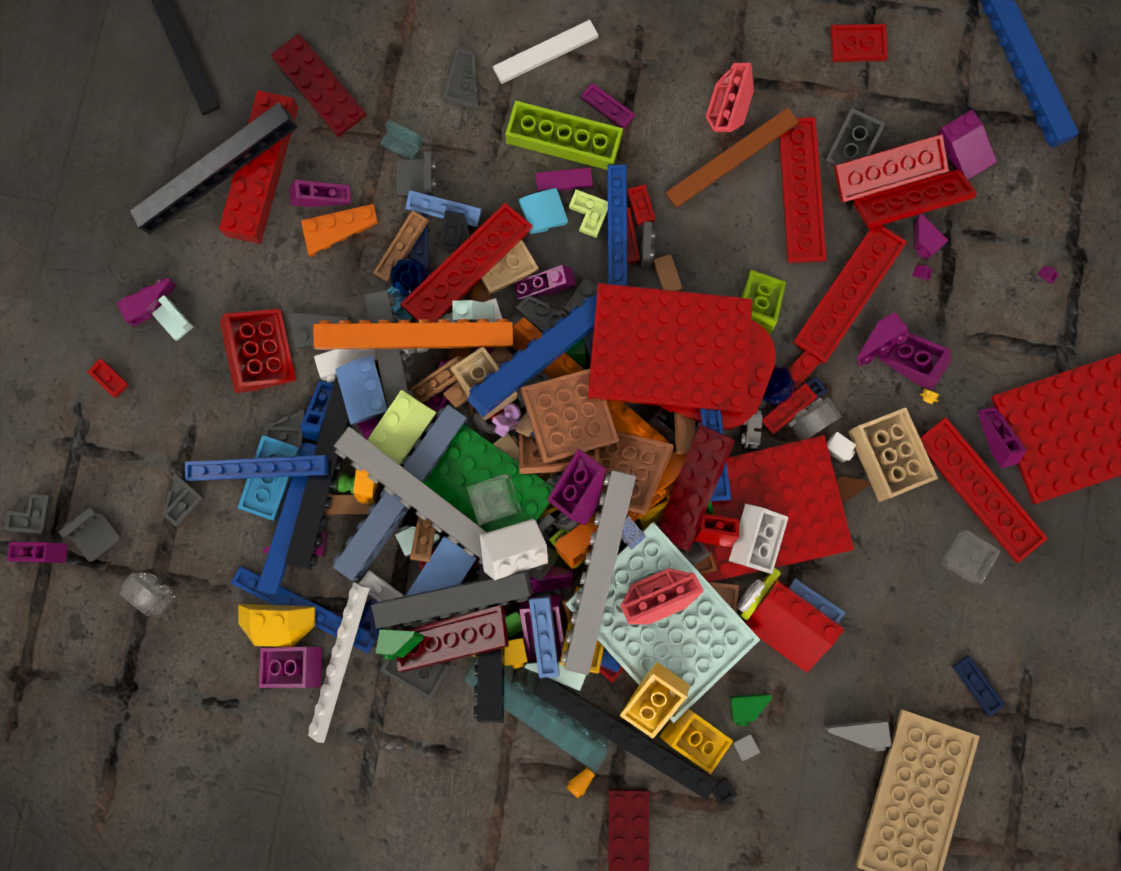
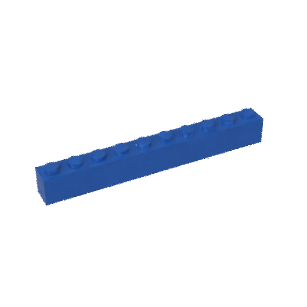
M980 0L983 11L991 22V28L998 37L999 45L1002 46L1006 59L1013 68L1014 76L1021 85L1022 93L1025 94L1029 107L1037 118V124L1044 133L1045 141L1049 144L1050 148L1071 141L1079 132L1015 0Z
M597 291L595 296H588L583 301L582 306L574 307L569 312L570 315L568 317H561L555 323V327L552 329L550 327L541 334V338L538 340L536 338L527 345V349L524 351L521 349L515 353L514 359L510 362L505 361L502 363L496 373H489L484 378L482 384L479 385L477 383L469 390L470 394L467 400L482 417H485L594 330Z

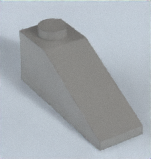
M885 720L824 726L825 731L871 749L873 748V751L886 750L885 747L891 746L889 726Z

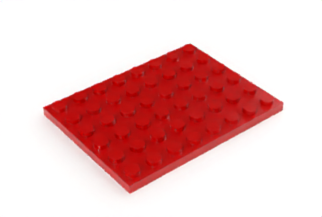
M598 283L588 399L690 409L704 408L705 410L745 414L753 299Z
M1121 353L991 396L994 406H996L1027 450L1017 465L1032 504H1037L1121 476Z
M825 435L727 459L731 500L712 501L714 515L739 519L740 524L745 504H749L787 516L788 521L774 568L854 550ZM703 543L706 549L712 552L718 569L702 575L707 582L760 571L729 561L733 546L725 547Z

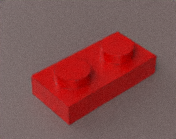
M646 185L627 189L637 226L643 225L644 222H654L656 218Z
M805 351L780 379L795 391L820 364V361Z
M101 358L87 371L114 398H117L129 386Z

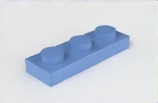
M794 578L789 586L838 623L846 613L796 578Z

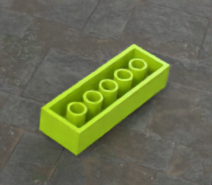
M515 100L505 137L506 144L608 170V165H615L622 140L623 128Z

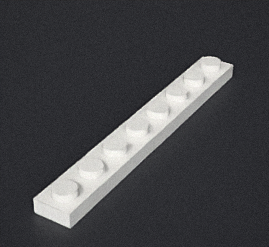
M353 582L352 588L349 591V599L343 611V619L337 632L338 636L335 646L332 648L331 660L327 666L326 677L320 689L318 704L315 706L313 721L309 726L308 736L316 742L324 743L370 589L360 583Z

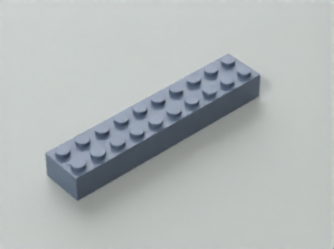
M449 405L440 409L436 416L438 417L434 424L431 423L425 431L427 434L424 439L418 440L414 446V453L411 456L408 455L403 462V468L423 484L449 448L448 446L463 424L470 425L467 417ZM385 490L381 492V499L377 504L374 503L368 511L370 514L366 520L363 519L357 526L358 532L354 537L351 536L345 544L347 547L343 553L340 552L335 557L333 568L351 581H360L410 510V508L408 509L399 502L401 498L396 494L391 496Z

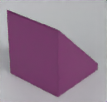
M915 265L912 276L929 281L932 270L926 265Z
M1043 266L1037 274L1050 284H1053L1059 276L1055 268Z

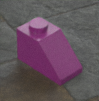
M921 214L913 222V248L919 257L927 261L949 240Z

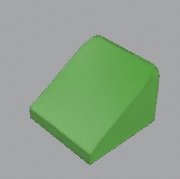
M519 611L505 617L509 637L523 631Z

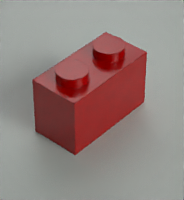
M704 514L694 541L732 547L739 538V519Z

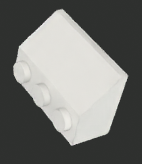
M745 504L739 524V538L733 544L729 561L772 574L788 517L762 507Z
M534 519L480 535L484 572L494 580L548 563L547 545Z

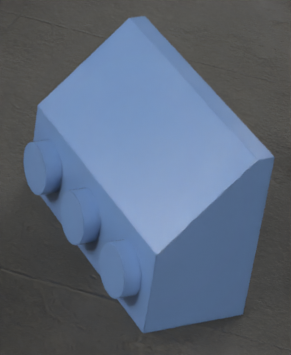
M373 356L353 360L335 369L350 425L384 416L388 409Z

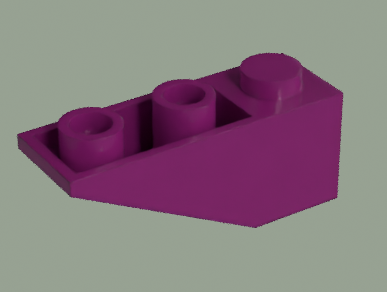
M560 265L514 283L517 299L521 301L528 295L535 298L562 292L575 287L576 282L573 269Z
M163 278L150 287L141 288L139 292L133 295L124 296L117 304L125 322L134 327L150 319L153 315L152 313L161 305L158 299L163 295L167 297L175 288V282L170 278Z
M895 312L880 320L875 326L857 357L859 367L871 363L876 356L887 353L892 346L901 344L907 339L908 328Z

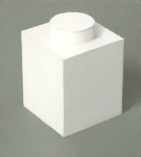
M836 432L828 440L827 447L829 455L842 463L846 460L850 461L854 456L855 451L853 449L856 447V444Z

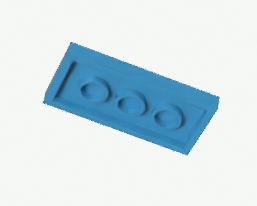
M262 435L255 458L298 456L300 447ZM290 477L247 479L238 509L275 521Z

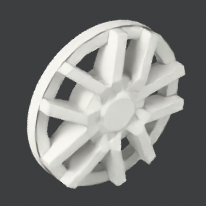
M758 579L746 590L738 603L737 609L744 613L752 603L756 602L754 598L761 595L760 592L765 586L764 582Z

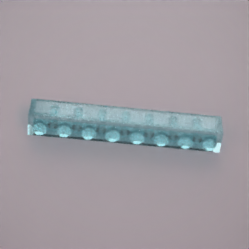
M478 660L463 680L473 688L474 685H477L474 666L478 665ZM505 674L504 709L591 770L597 772L609 754V749L606 748L608 744L599 738L594 740L590 737L591 733L583 727L579 729L574 726L575 722L566 715L564 718L557 714L558 710L550 704L545 706L541 703L542 699L533 693L529 695L524 691L525 687L518 682L513 684L507 680L509 676Z

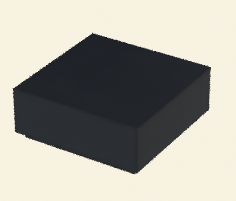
M726 777L717 782L712 791L720 806H723L737 796Z

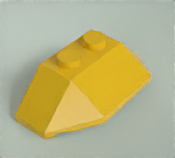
M238 604V623L254 646L294 647L315 627V606Z

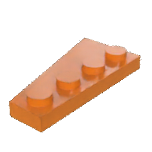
M374 204L301 220L309 257L316 255L315 253L323 249L330 248L331 245L339 241L342 242L348 239L347 237L355 233L358 234L379 224Z

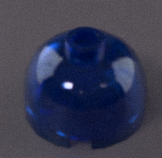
M413 258L398 260L396 265L392 266L390 272L393 288L396 287L399 290L397 293L408 297L429 276L425 265Z
M774 366L762 398L766 403L773 405L782 404L794 392L795 383L789 370L781 366L782 368Z

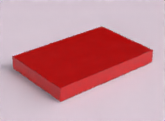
M886 24L831 25L832 62L887 61Z

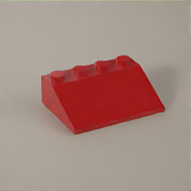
M281 309L226 313L223 315L220 325L235 393L255 391L296 381Z
M779 579L775 581L749 619L745 620V624L758 638L806 673L833 646L845 630L840 623Z

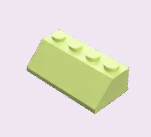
M401 390L367 441L401 466L437 412L404 390Z

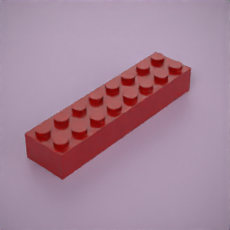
M257 90L248 124L278 102L290 112L295 121L298 106L291 97ZM291 133L234 173L219 230L225 237L258 244L262 243Z

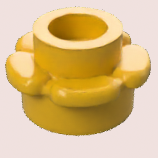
M924 389L920 396H923L922 401L933 404L934 401L938 402L939 394Z

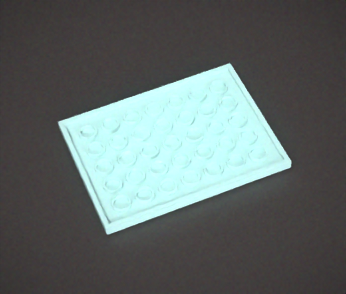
M654 522L650 523L617 554L597 640L638 685H640L656 662L690 684L687 698L670 718L674 723L760 639ZM666 569L695 573L704 592L686 609L649 625L628 624L620 605L631 584ZM577 593L565 603L572 612H577L579 604H575Z

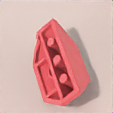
M733 63L730 67L731 69L715 84L706 113V119L714 132H732L744 125L754 92L751 63Z
M666 569L631 584L620 607L628 624L649 625L686 609L704 590L695 573Z

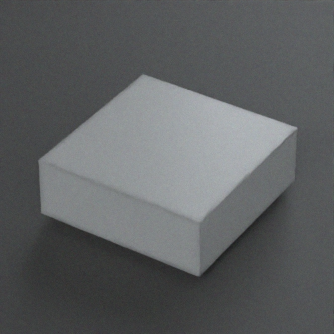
M751 734L733 742L742 762L760 753Z

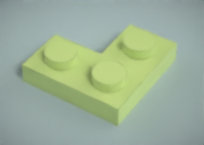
M575 190L569 209L585 214L579 232L597 238L608 212V201Z

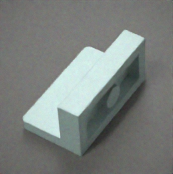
M163 295L158 299L162 305L152 314L172 338L178 341L194 326L173 302Z

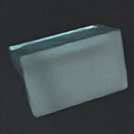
M388 119L385 124L387 132L381 141V146L409 160L414 159L423 144L421 135Z

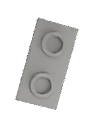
M757 410L743 424L745 425V432L741 433L740 441L743 444V449H746L748 445H750V449H758V446H760L761 432L754 431V428H762L763 415H761V411Z

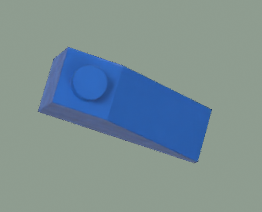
M319 380L301 423L303 438L318 441L333 383Z

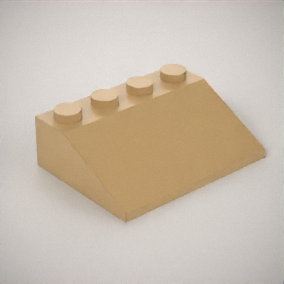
M907 408L864 423L848 431L852 442L856 444V452L879 502L938 479Z

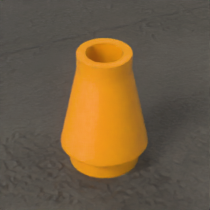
M586 767L568 782L569 784L566 788L576 798H579L581 795H584L595 775Z

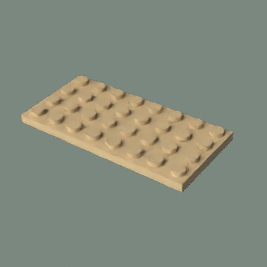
M900 709L891 746L888 750L855 866L866 871L943 870L980 736Z

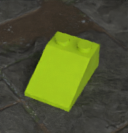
M751 270L741 298L753 299L751 320L761 325L770 335L778 321L786 282Z

